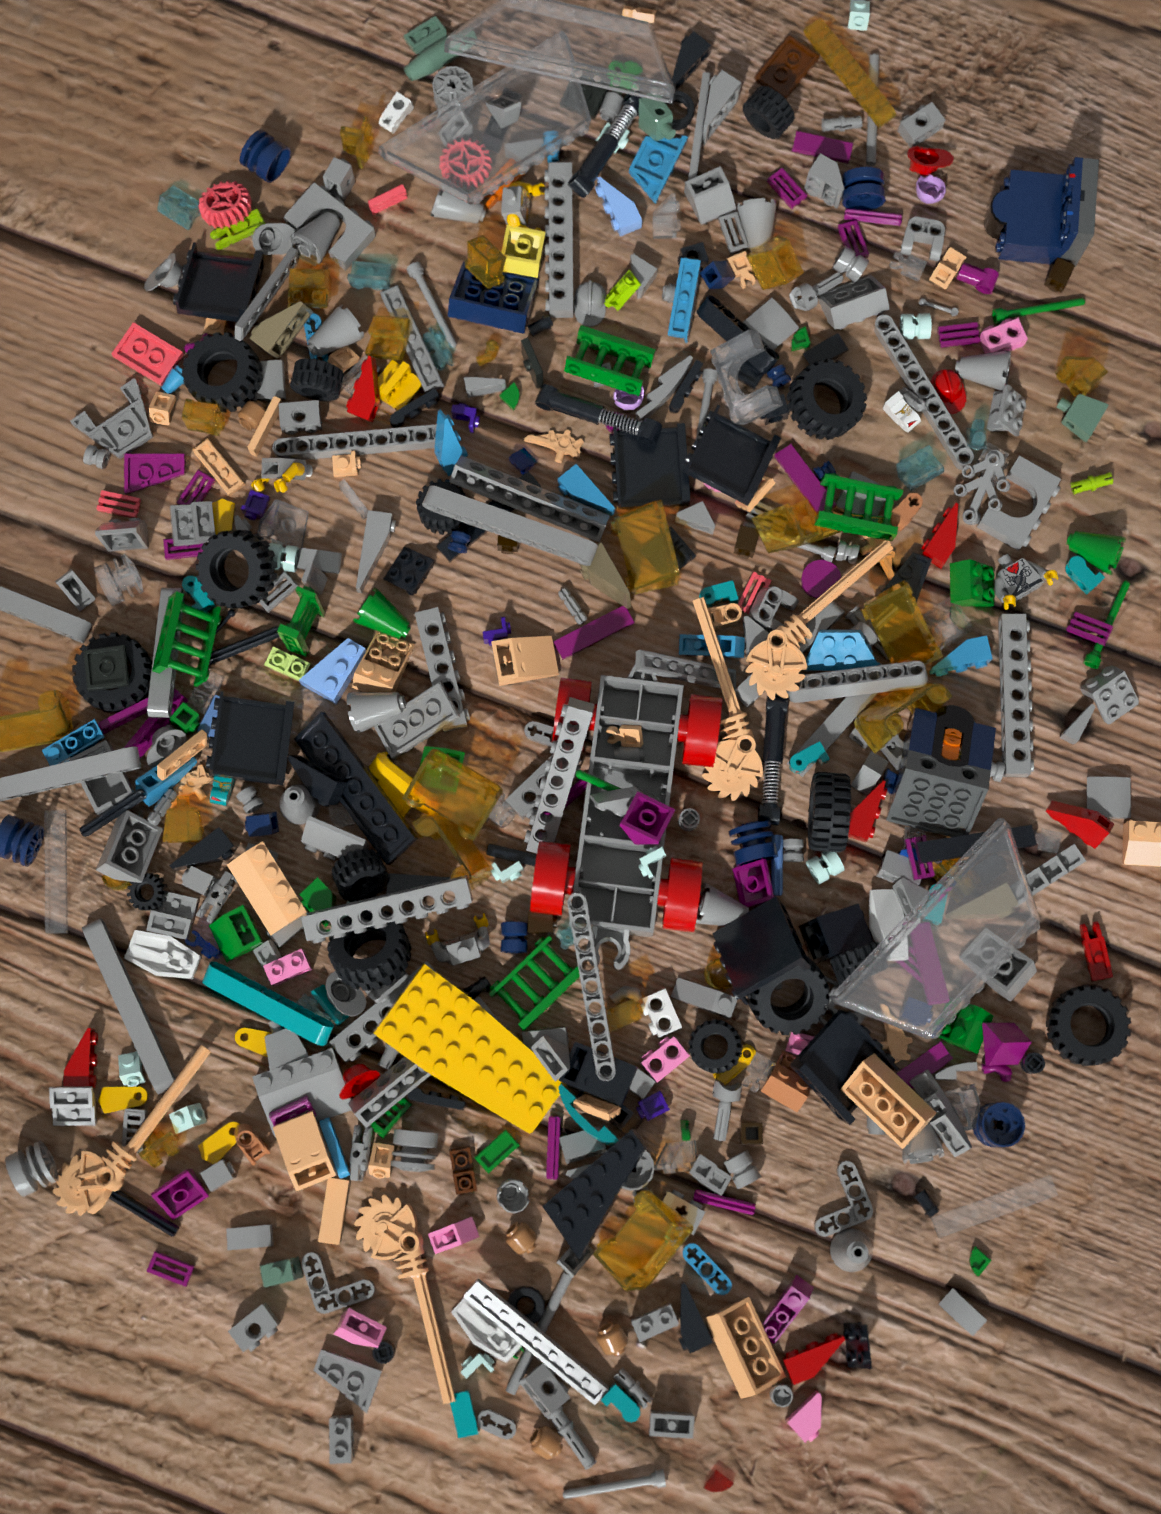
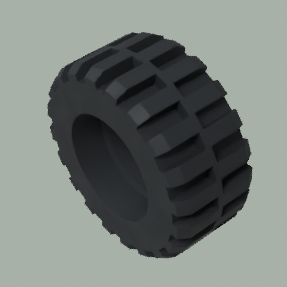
M216 332L211 337L208 334L203 337L204 340L201 342L199 340L195 342V347L193 349L190 348L187 352L188 358H184L183 361L185 366L182 369L183 382L191 395L203 407H207L208 410L213 412L217 410L219 413H226L227 410L230 412L237 411V407L240 406L242 408L248 400L252 401L255 398L253 395L255 391L259 392L261 386L258 382H262L263 379L261 374L263 370L262 364L259 362L260 359L246 341H239L235 339V335L233 336L228 332H225L224 335ZM228 359L237 361L236 373L229 382L220 386L208 385L209 373L217 363Z
M820 359L813 364H809L794 378V381L789 386L787 401H790V403L787 404L788 411L792 412L790 417L793 421L796 420L799 424L797 427L800 430H806L805 434L810 437L815 435V438L820 440L824 437L827 440L834 439L835 437L838 438L853 428L863 417V412L866 411L867 405L864 402L867 400V393L863 391L865 389L864 383L859 381L861 377L858 373L854 374L852 372L853 368L849 365L844 366V363L839 360L834 363L833 359H826L825 361ZM814 385H823L835 392L840 402L839 414L827 413L817 405L813 394Z
M248 530L222 531L218 535L211 536L208 539L209 542H204L201 547L203 552H198L197 555L199 564H196V570L199 571V576L196 577L197 581L202 583L200 588L203 593H208L207 598L211 601H216L217 605L221 607L226 606L227 608L247 607L265 599L268 596L267 591H272L274 587L272 581L277 579L275 568H278L277 562L273 560V557H275L274 551H269L268 549L270 547L269 543L261 541L262 537L260 535L253 534L252 531ZM232 550L239 551L247 560L249 567L248 579L241 588L234 586L228 580L225 573V561Z
M111 632L108 636L106 633L99 634V639L92 637L88 640L90 644L87 646L83 644L80 647L82 652L80 655L76 654L74 660L77 663L72 665V672L75 674L72 678L79 694L94 708L101 709L107 713L112 711L118 713L142 701L144 695L148 697L153 661L138 641L131 639L126 634L119 635L117 632ZM125 645L127 659L132 666L129 678L130 686L120 687L115 690L88 692L83 650Z
M817 772L812 776L808 809V846L813 851L842 852L847 847L851 810L850 777L845 773Z
M369 910L362 911L364 919L371 920L373 918ZM384 911V914L392 915L391 912ZM350 916L342 919L344 924H352ZM395 921L388 922L387 926L375 929L374 926L367 927V931L355 934L354 931L346 932V936L340 938L330 936V942L327 944L329 959L342 982L356 990H359L360 987L363 991H370V988L378 990L383 985L388 986L392 984V980H397L402 975L401 971L406 970L408 967L407 962L411 960L412 954L410 951L412 948L403 925L401 923L395 924ZM372 940L386 941L382 950L376 955L365 959L354 958L357 949L366 942Z
M808 956L807 958L811 965L810 969L803 971L798 965L747 995L748 1005L756 1019L759 1020L764 1028H769L775 1034L780 1031L782 1035H789V1032H793L796 1035L801 1033L800 1030L805 1029L807 1031L811 1029L810 1025L813 1023L817 1024L821 1020L819 1016L821 1014L825 1015L827 1011L825 1004L828 1005L830 1001L828 995L830 988L827 984V979L816 963ZM800 979L805 982L804 992L801 998L794 1004L787 1007H777L770 1003L774 988L782 981Z
M1081 985L1063 992L1059 998L1053 1001V1007L1047 1013L1049 1016V1020L1046 1021V1027H1049L1047 1036L1048 1039H1052L1053 1044L1051 1046L1053 1049L1060 1052L1059 1055L1063 1059H1069L1070 1063L1081 1064L1082 1066L1100 1065L1112 1061V1058L1118 1057L1122 1053V1048H1126L1128 1044L1126 1039L1128 1036H1131V1029H1128V1024H1132L1131 1017L1127 1018V1006H1122L1120 1003L1122 999L1119 996H1114L1112 994L1113 991L1108 988L1102 989L1099 985ZM1081 1006H1093L1101 1012L1105 1019V1036L1102 1041L1095 1045L1080 1043L1072 1033L1071 1017L1073 1012Z

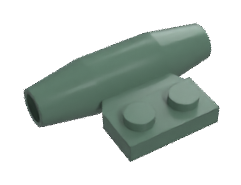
M434 16L403 35L405 42L412 51L419 54L404 67L405 73L411 81L435 73L459 58L477 42L475 34L470 28L447 36L445 27Z

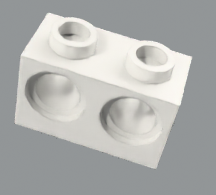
M666 989L642 998L643 1004H640L644 1016L648 1015L651 1023L648 1025L652 1035L657 1034V1037L660 1038L682 1028ZM653 999L660 1000L662 1004L661 1009L653 1010L650 1007V1001ZM665 1018L669 1020L670 1027L667 1030H662L658 1026L660 1019Z

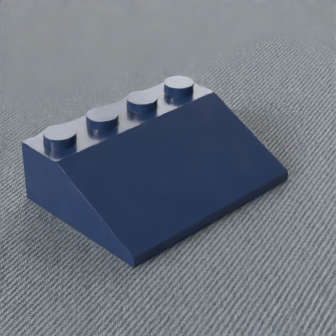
M463 262L449 297L448 317L524 334L530 318L539 279Z

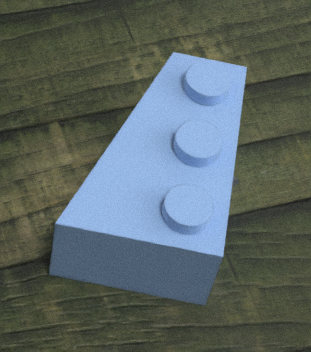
M347 638L300 678L299 682L302 686L337 705L354 677V672L363 658L366 649Z

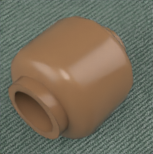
M259 400L256 402L247 401L238 413L239 423L247 430H256L266 412V406Z
M515 1222L505 1233L507 1236L506 1243L517 1254L525 1252L529 1254L537 1245L535 1243L537 1234L524 1222Z
M608 1322L598 1329L596 1339L606 1355L618 1356L625 1351L628 1338L619 1324Z
M547 1426L536 1428L529 1441L532 1451L548 1460L558 1456L563 1448L561 1435Z

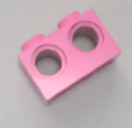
M1019 318L1014 320L1007 319L996 327L993 325L988 326L982 330L980 335V344L985 354L1012 351L1023 347L1028 340ZM1007 331H1012L1015 336H1010ZM989 338L996 339L997 343L990 342Z
M303 949L263 966L271 985L274 987L313 970Z
M667 1036L658 1043L660 1046L655 1052L650 1050L642 1056L644 1061L641 1065L656 1083L689 1057V1054L675 1037L669 1039ZM668 1046H675L677 1048L678 1054L676 1057L671 1058L666 1054ZM653 1059L660 1060L662 1064L661 1069L658 1071L652 1070L650 1068V1061Z

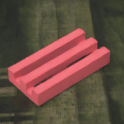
M403 184L368 200L372 215L407 199L406 189Z
M101 490V497L98 500L99 505L96 508L97 511L137 518L141 504L140 498ZM108 497V498H113V499H117V500L132 502V503H136V504H135V505H132V504L122 503V502H118V501L108 500V499H105V498ZM104 504L132 509L134 512L104 507Z
M753 572L738 602L743 612L749 614V608L761 583H765L764 588H768L772 581L771 579H766L764 576ZM754 580H758L746 606L743 607L742 604Z

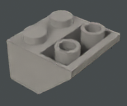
M820 153L808 172L804 189L809 195L817 196L828 206L836 208L840 205L844 191L839 167L835 161Z
M721 167L685 182L684 193L701 225L736 210L729 182Z

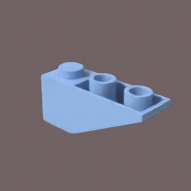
M598 177L595 189L598 197H602L604 200L603 207L606 214H610L612 218L611 225L613 230L618 231L619 235L623 236L642 228V218L635 203L604 179Z

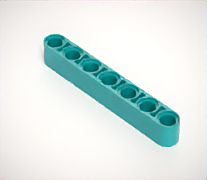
M210 962L202 980V983L207 987L320 1046L327 1044L334 1027L331 1021L221 963Z

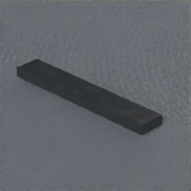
M529 471L519 478L541 487ZM495 500L488 503V505L508 512H512L515 509ZM467 523L460 526V529L457 530L471 536L470 542L467 543V548L488 532ZM451 535L437 545V549L449 563L461 554L448 549V544L452 540Z
M1032 825L917 842L914 845L919 864L1032 847L1037 845Z

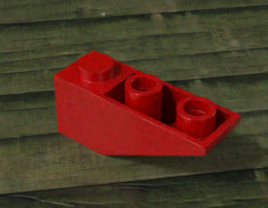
M368 356L367 360L365 359L362 363L361 376L355 381L354 394L348 399L346 407L348 408V413L373 423L380 406L376 359Z
M955 503L953 508L948 506L943 514L945 520L942 524L937 523L932 531L935 534L932 540L927 539L921 548L924 550L922 556L931 558V563L942 569L955 549L958 503Z
M882 781L850 813L848 837L865 843L869 838H873L876 829L873 826L874 819H878L882 808L878 806L880 800L885 799L888 789L885 788L886 781Z
M1053 800L1045 811L1052 819L1060 822L1069 832L1076 834L1085 844L1094 849L1108 836L1114 826L1113 822L1098 811Z
M87 1028L66 1065L63 1087H96L97 1078L94 1075V1066H97V1054H94L95 1045L98 1044V1033H95V1029Z
M837 1333L826 1336V1341L818 1344L817 1341L806 1344V1349L798 1352V1349H794L785 1353L786 1357L782 1358L791 1383L796 1385L813 1378L845 1340L844 1336H838Z

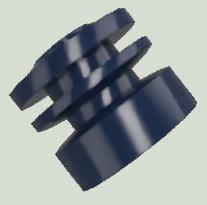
M260 129L254 132L246 141L239 161L248 170L256 171L258 177L267 183H272L280 177L288 165L291 149L282 142L275 141L272 135Z
M9 814L5 816L0 823V857L4 859L12 857L13 862L20 863L26 867L30 866L42 845L44 827L40 825L34 826L32 822L24 825V820Z
M770 821L749 822L728 831L730 837H739L732 840L731 845H741L742 847L733 852L736 866H742L761 859L768 861L778 857L776 843L765 841V839L773 836L772 831L763 832L771 828Z
M1006 1102L989 1103L978 1108L973 1115L972 1130L977 1140L985 1146L1010 1147L1018 1143L1024 1135L1025 1120L1021 1111L1013 1104ZM993 1121H997V1122H998V1123L996 1124V1126H997L998 1129H993V1127H994V1125H995V1124L993 1123Z

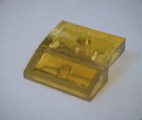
M374 315L368 330L371 337L365 351L366 356L402 361L409 336V318Z

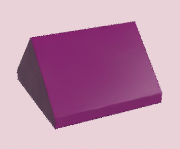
M637 791L620 826L635 845L658 844L675 809Z
M766 859L732 868L741 904L746 907L758 906L774 897Z
M982 1023L986 1066L1018 1065L1032 1043L1030 1039L1015 1023Z
M192 1169L184 1170L151 1193V1196L173 1221L209 1197Z

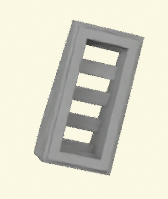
M464 377L468 398L506 390L505 379Z
M309 562L303 574L302 582L304 586L314 589L317 595H322L327 577L313 563Z
M1091 704L1061 734L1060 738L1072 745L1077 743L1095 709V705Z
M125 1109L122 1135L123 1147L132 1139V1137H129V1133H136L138 1129H130V1124L141 1126L148 1117V1111ZM131 1116H140V1121L131 1120ZM144 1143L137 1151V1153H143Z

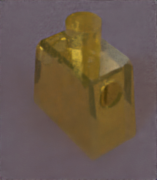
M177 796V808H169L166 812L163 842H200L205 838L200 810L197 807H189V796Z

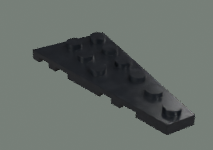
M636 1129L630 1130L542 1206L578 1259L583 1258L586 1248L593 1241L600 1224H603L617 1200L621 1188L625 1186L628 1176L633 1168L636 1167L647 1148V1144Z

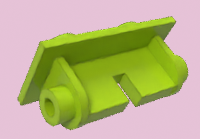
M628 270L607 294L604 302L606 307H614L619 311L642 285L631 270Z

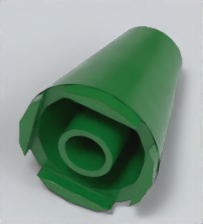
M1075 531L1074 534L1070 533L1066 545H1069V550L1079 557H1082L1104 573L1112 575L1111 568L1116 569L1124 549V547H1121V542H1126V537Z
M374 587L372 590L375 592L374 596L369 594L358 611L359 619L354 618L353 622L398 639L401 636L405 638L411 629L408 626L409 620Z

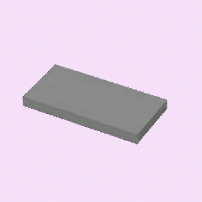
M438 682L407 702L403 713L374 726L390 758L395 760L461 716L442 682Z

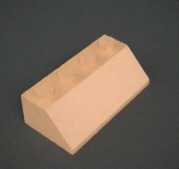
M1129 820L1123 824V865L1161 867V822Z
M263 841L227 864L270 936L299 919L304 913H307Z
M875 1054L865 1059L841 1088L902 1149L919 1134L937 1113Z
M750 1297L719 1309L704 1318L741 1399L757 1395L786 1377Z

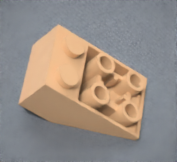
M377 631L354 672L352 688L362 692H395L415 644Z
M552 636L508 638L491 642L499 686L559 675Z
M313 1111L273 1126L288 1174L296 1191L336 1176L335 1165Z

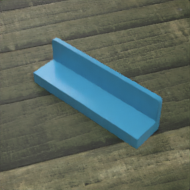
M681 258L668 336L684 338L685 343H688L701 271V260Z

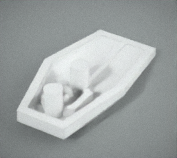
M894 889L870 890L869 929L875 942H879L886 961L907 960V923Z
M135 930L124 958L156 976L193 979L201 956L172 936Z
M465 1297L451 1311L474 1345L505 1363L523 1346Z

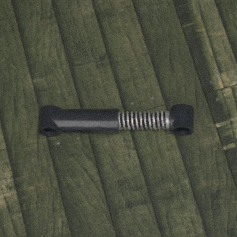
M635 88L624 97L622 101L623 108L614 120V123H612L607 133L600 137L580 169L570 178L567 184L581 198L586 197L595 186V180L617 149L622 135L628 129L635 116H639V99L644 96Z
M542 384L535 401L537 407L546 411L554 410L596 425L600 423L604 425L606 423V426L609 425L610 427H616V429L619 428V430H626V432L637 435L639 441L648 445L656 444L662 428V424L656 420L645 418L642 421H637V419H630V417L627 418L624 415L620 416V414L617 415V412L614 414L613 411L611 413L610 410H605L603 405L561 392L548 384Z
M775 694L774 700H771L768 696L766 698V723L762 761L765 763L764 767L766 768L764 770L765 776L763 777L765 779L763 786L765 787H763L764 791H762L764 793L762 795L763 801L759 804L758 821H770L771 825L779 826L780 805L777 804L778 801L776 800L778 799L776 796H778L777 789L779 788L777 781H780L778 779L780 777L778 776L780 774L778 767H780L779 764L783 763L788 698H782Z

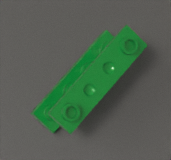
M581 325L576 344H579L580 347L575 358L567 356L564 372L640 396L643 380H640L639 377L644 366L651 368L656 349ZM587 348L599 351L594 364L582 361ZM606 354L618 357L613 370L601 367ZM625 360L636 363L632 376L620 373Z
M835 473L823 476L820 485L828 486L824 510L819 511L815 517V526L887 541L894 540L898 533V527L891 524L894 500L898 501L903 490L898 489L896 486H882L839 477ZM835 488L847 490L843 515L832 512ZM855 492L866 494L863 519L853 518L852 516ZM874 496L886 499L883 523L871 520Z
M297 586L295 590L300 601L290 624L287 623L286 626L280 624L277 632L289 651L307 658L310 650L305 640L316 615L324 617L325 612L314 589L303 586V588Z
M176 591L168 597L152 671L160 674L169 667L195 676L193 686L198 687L207 681L210 674L208 666L216 629L221 622V607L217 606L209 613L184 604L182 601L184 594ZM184 612L206 620V630L203 631L181 623L178 620L179 614ZM179 630L203 639L201 650L176 641V638H174L175 632ZM176 649L199 657L198 667L195 668L172 660V657H170L171 650Z
M550 936L546 939L544 937L539 939L535 943L537 948L503 981L497 980L489 988L491 990L489 995L492 998L498 994L519 1016L520 1022L518 1026L523 1031L580 977L578 966L575 969L573 967L570 968L548 945L552 941ZM541 951L564 972L566 978L561 983L555 982L534 960ZM526 965L549 987L550 993L545 998L543 996L540 997L518 974ZM511 980L535 1002L534 1005L536 1007L531 1012L525 1011L504 989Z

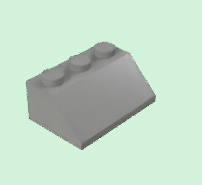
M872 275L860 278L856 282L852 281L830 289L817 297L828 323L834 329H843L851 323L862 322L867 317L877 316L889 310L886 288Z
M126 810L115 821L96 871L115 880L141 883L163 829Z
M311 816L307 818L301 839L305 849L314 853L317 850L324 853L323 856L332 861H335L336 858L340 859L342 855H346L349 851L352 852L359 848L360 850L363 848L369 849L370 846L365 839Z

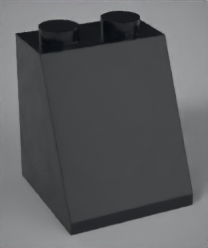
M859 903L818 916L798 926L809 956L816 964L873 942L871 931L868 929Z

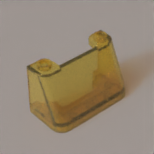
M652 501L614 516L613 521L610 522L612 533H616L619 537L627 569V577L624 578L626 587L630 589L631 595L679 585L680 573L662 501Z
M906 580L895 584L864 603V608L861 609L865 620L870 619L890 661L888 664L921 661L924 665H927L942 658L943 655L923 618L916 599L912 595V589Z
M927 683L920 688L893 691L860 713L855 718L854 724L872 751L877 753L903 730L904 724L898 715L899 712L908 708L913 714L915 708L935 713L953 696L944 685L938 683Z
M57 689L46 691L38 699L39 709L0 716V752L54 743L73 732L69 699Z
M432 749L423 760L402 799L412 808L425 805L459 825L458 830L461 837L474 841L502 795L503 789L498 784L444 752Z
M441 811L425 815L412 823L420 838L430 837L437 841L442 837L460 864L452 872L451 879L467 875L471 891L489 879L491 869L451 811Z
M641 1191L635 1196V1212L614 1238L601 1240L597 1245V1250L593 1253L594 1257L625 1291L642 1290L648 1287L694 1229L688 1220L650 1191Z

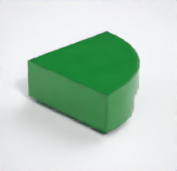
M806 326L800 328L793 336L791 352L811 346Z
M513 382L499 396L514 411L519 402V390Z
M688 1119L680 1120L681 1141H690Z
M974 1246L970 1252L969 1262L973 1273L979 1277L992 1260Z

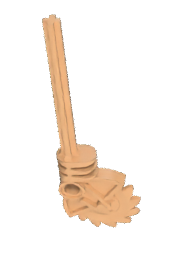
M885 540L799 615H791V622L784 621V626L780 625L771 631L766 641L759 643L751 650L746 659V662L751 664L745 672L753 673L750 677L749 685L752 686L757 683V693L759 696L765 691L771 700L775 699V693L782 698H788L787 691L795 692L800 689L795 683L805 678V675L799 674V672L807 669V663L804 655L799 650V642L806 644L804 638L811 639L813 637L806 624L894 549L890 542ZM779 638L782 644L776 646L772 644L771 639Z
M702 597L692 602L729 712V717L720 721V724L724 726V729L720 732L725 731L727 735L722 739L728 738V740L717 744L714 767H705L709 773L702 774V777L712 782L708 786V790L720 791L718 798H724L731 794V800L734 801L739 797L741 791L745 797H748L750 784L758 787L755 776L763 777V764L755 750L756 741L752 729H747L746 725L750 724L744 721V717L747 714L740 709L705 599ZM743 739L751 741L752 746L750 750L745 751L741 749L740 743Z
M201 1044L125 1147L113 1141L111 1145L114 1149L112 1151L106 1150L109 1154L108 1157L103 1155L101 1157L89 1151H81V1159L78 1155H75L70 1165L64 1162L62 1165V1176L59 1175V1181L56 1182L59 1188L53 1189V1193L61 1197L56 1204L61 1207L68 1206L66 1209L67 1214L77 1210L79 1216L83 1215L86 1211L91 1214L98 1212L108 1201L111 1192H115L122 1187L124 1176L127 1173L126 1168L130 1169L132 1167L130 1162L137 1160V1151L211 1051Z
M385 1194L382 1195V1202L370 1198L369 1203L371 1207L360 1208L359 1212L364 1216L358 1218L354 1223L355 1226H361L356 1239L364 1238L363 1248L365 1252L369 1251L372 1247L373 1253L371 1258L389 1260L399 1257L394 1260L400 1262V1266L396 1269L402 1270V1274L398 1275V1279L409 1276L413 1278L443 1404L454 1402L456 1399L426 1279V1273L429 1269L428 1267H423L426 1259L421 1258V1255L424 1254V1241L422 1234L417 1231L418 1222L416 1214L409 1203L402 1208L401 1200L398 1197L394 1203ZM409 1236L415 1239V1246L413 1248L407 1244Z

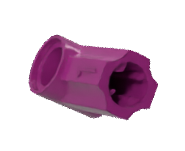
M963 262L957 279L976 286V289L981 293L992 294L999 278V273L991 268L981 269Z

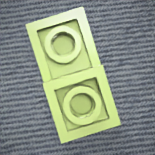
M273 646L264 665L299 681L306 674L310 663Z

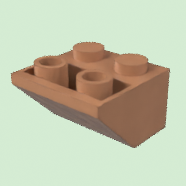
M782 1051L768 1075L761 1092L798 1113L808 1098L811 1088L790 1066L795 1057Z

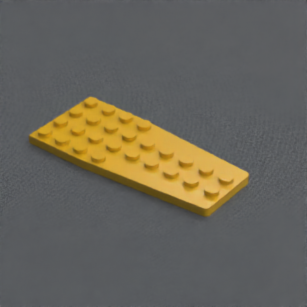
M424 963L373 1031V1034L424 1071L527 1133H532L559 1097L558 1086L562 1084L566 1087L559 1080L555 1082L536 1055L477 1002Z

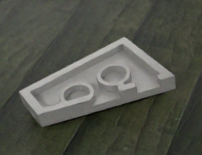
M321 1349L313 1371L333 1387H336L364 1412L368 1413L382 1370Z

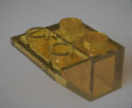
M777 235L746 256L762 290L788 284L804 273L789 239Z
M290 268L288 307L301 301L308 308H328L332 285L330 270Z
M1074 356L1064 357L1055 371L1057 379L1061 383H1065L1075 397L1078 394L1088 396L1100 385L1108 373L1095 358Z

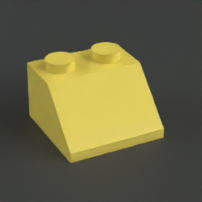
M507 225L500 256L499 271L538 278L546 232Z

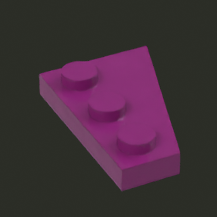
M124 454L125 495L186 475L185 454Z

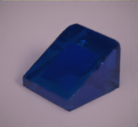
M524 447L509 457V461L522 475L537 463V460Z

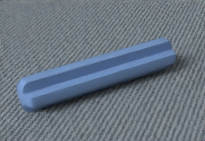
M773 835L771 842L776 843L778 857L771 859V885L774 896H781L783 894V836Z

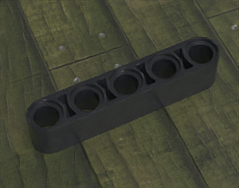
M711 295L705 298L696 311L697 315L758 371L767 374L780 358L777 352L717 298Z

